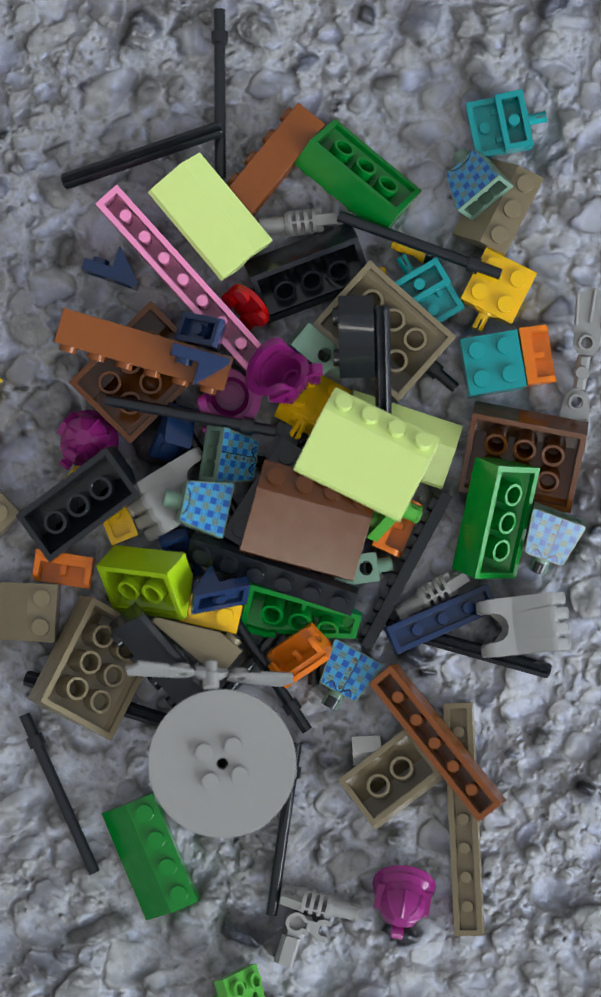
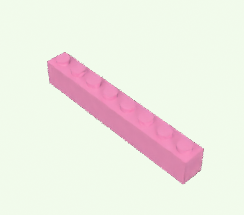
M118 185L114 186L95 203L98 210L191 313L225 320L227 326L221 346L246 373L252 355L262 344Z

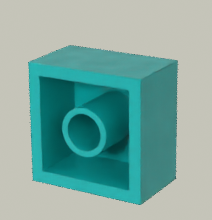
M517 329L459 340L458 349L467 399L518 391L527 387Z

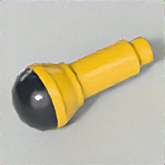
M392 242L391 249L415 256L421 263H427L434 257Z

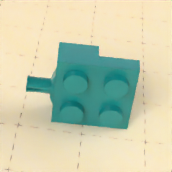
M523 89L495 94L492 98L465 103L473 148L487 158L531 150L534 146L531 125L547 123L546 111L528 113Z
M406 254L396 259L404 275L395 283L440 323L465 309L437 257L416 268L413 267Z

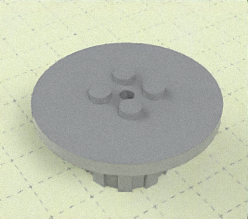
M233 689L207 690L181 701L172 708L159 724L149 750V778L154 794L162 808L182 827L207 837H237L248 834L265 825L285 804L295 780V746L282 718L263 700L246 692ZM225 758L228 761V765H220L217 760Z

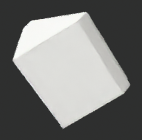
M380 735L352 737L353 766H357L381 747Z

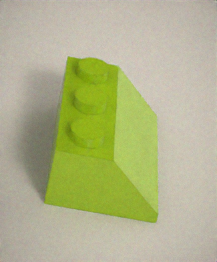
M114 545L96 565L114 610L124 612L136 602L148 616L184 620L187 617L193 574L185 553Z

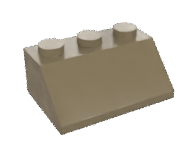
M490 158L496 167L512 182L514 187L475 220L472 221L462 214L452 235L483 251L488 248L505 256L544 178L519 165Z
M404 729L338 779V781L371 826L377 830L441 781L443 777Z

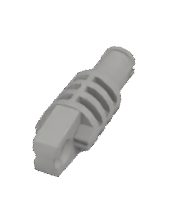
M322 208L286 211L284 216L259 218V224L267 234L286 233V236L289 235V237L311 235L323 232L326 226L338 225L337 213L322 214Z
M446 571L418 587L414 591L415 595L396 605L394 610L400 620H403L423 609L426 610L454 597L459 593L458 588L470 580L466 574L459 571L451 574Z
M283 885L279 904L301 913L308 911L309 915L316 913L317 917L324 915V918L328 919L331 916L354 922H357L361 903L336 898V895H333L331 892L328 895L325 894V891L321 890L320 893L314 888L312 891L306 886Z

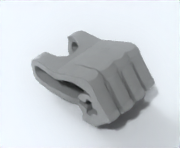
M200 447L189 450L137 482L142 495L132 501L126 508L132 517L136 514L139 515L134 521L140 530L144 527L147 528L144 534L149 542L180 525L175 522L177 509L162 506L163 494L165 489L181 492L183 482L189 481L192 466L202 458L203 452Z
M546 592L477 602V614L480 616H492L502 627V632L493 643L481 646L482 657H504L571 649L570 637L565 638V634H571V626L569 622H563V619L569 618L568 607H561V604L566 602L564 592Z

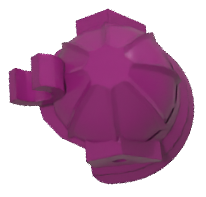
M278 337L266 341L255 351L246 370V382L251 392L260 396H269L270 402L293 404L304 390H307L308 382L320 384L321 376H323V365L321 363L309 365L307 358L302 354H296L295 349L287 346L285 341Z
M230 369L224 392L217 390L216 395L203 393L198 396L197 403L201 412L243 419V417L254 418L261 405V396L250 391L244 375L239 371Z
M95 410L72 412L62 422L56 432L61 435L60 448L64 456L59 464L67 470L73 464L82 466L106 447L116 446L117 449L119 447L118 431Z
M407 865L388 866L379 870L374 875L372 881L373 893L375 894L373 909L380 910L384 921L392 925L390 931L391 938L402 940L404 927H412L422 917H429L431 899L436 889L435 881L427 872Z

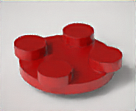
M234 284L228 292L221 296L225 305L231 309L234 308L241 316L239 320L249 331L255 326L262 327L268 323L269 312L266 305L248 287Z

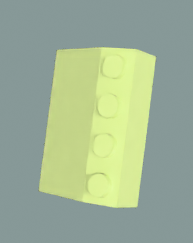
M335 387L293 470L400 522L436 452L441 438Z

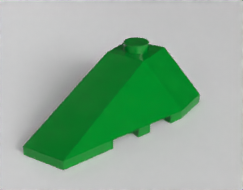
M250 582L247 604L244 605L241 620L250 633L263 637L276 638L277 632L279 634L293 635L312 622L326 638L355 639L362 612L354 609L352 615L349 616Z

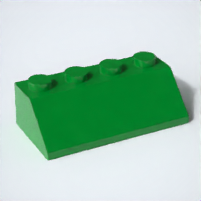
M336 119L308 142L294 163L306 176L311 177L328 194L341 202L348 211L354 213L357 217L391 228L422 192L420 188Z
M475 457L452 569L475 579H516L540 472L539 467L498 458Z
M154 791L102 813L146 920L173 913L198 902L199 894Z

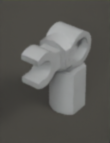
M297 910L289 911L284 917V924L287 930L286 933L281 935L274 962L287 967H293L301 940L298 935H308V933H311L318 941H327V936L319 934L318 928L321 925L331 927L332 923L325 918L312 920V916Z

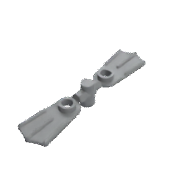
M597 288L576 293L573 346L580 355H578L576 366L573 369L574 381L572 389L574 390L569 391L565 395L559 417L589 422L590 400L588 395L582 390H585L589 376L590 355L598 350L601 341V291ZM585 337L592 340L591 347L587 349L581 345V341ZM574 397H580L582 400V405L578 408H574L571 404ZM587 439L585 443L584 453L587 452Z
M138 661L134 665H126L128 676L188 678L195 675L200 680H203L204 690L219 689V681L225 677L230 682L282 687L294 683L293 673L268 671L249 673V670L246 668H235L229 674L227 668H217V661H205L204 667L196 666L194 670L190 669V665L185 663L169 666V664Z

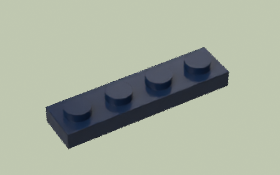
M489 584L481 585L384 627L394 655L487 616L477 614L476 603L495 599Z

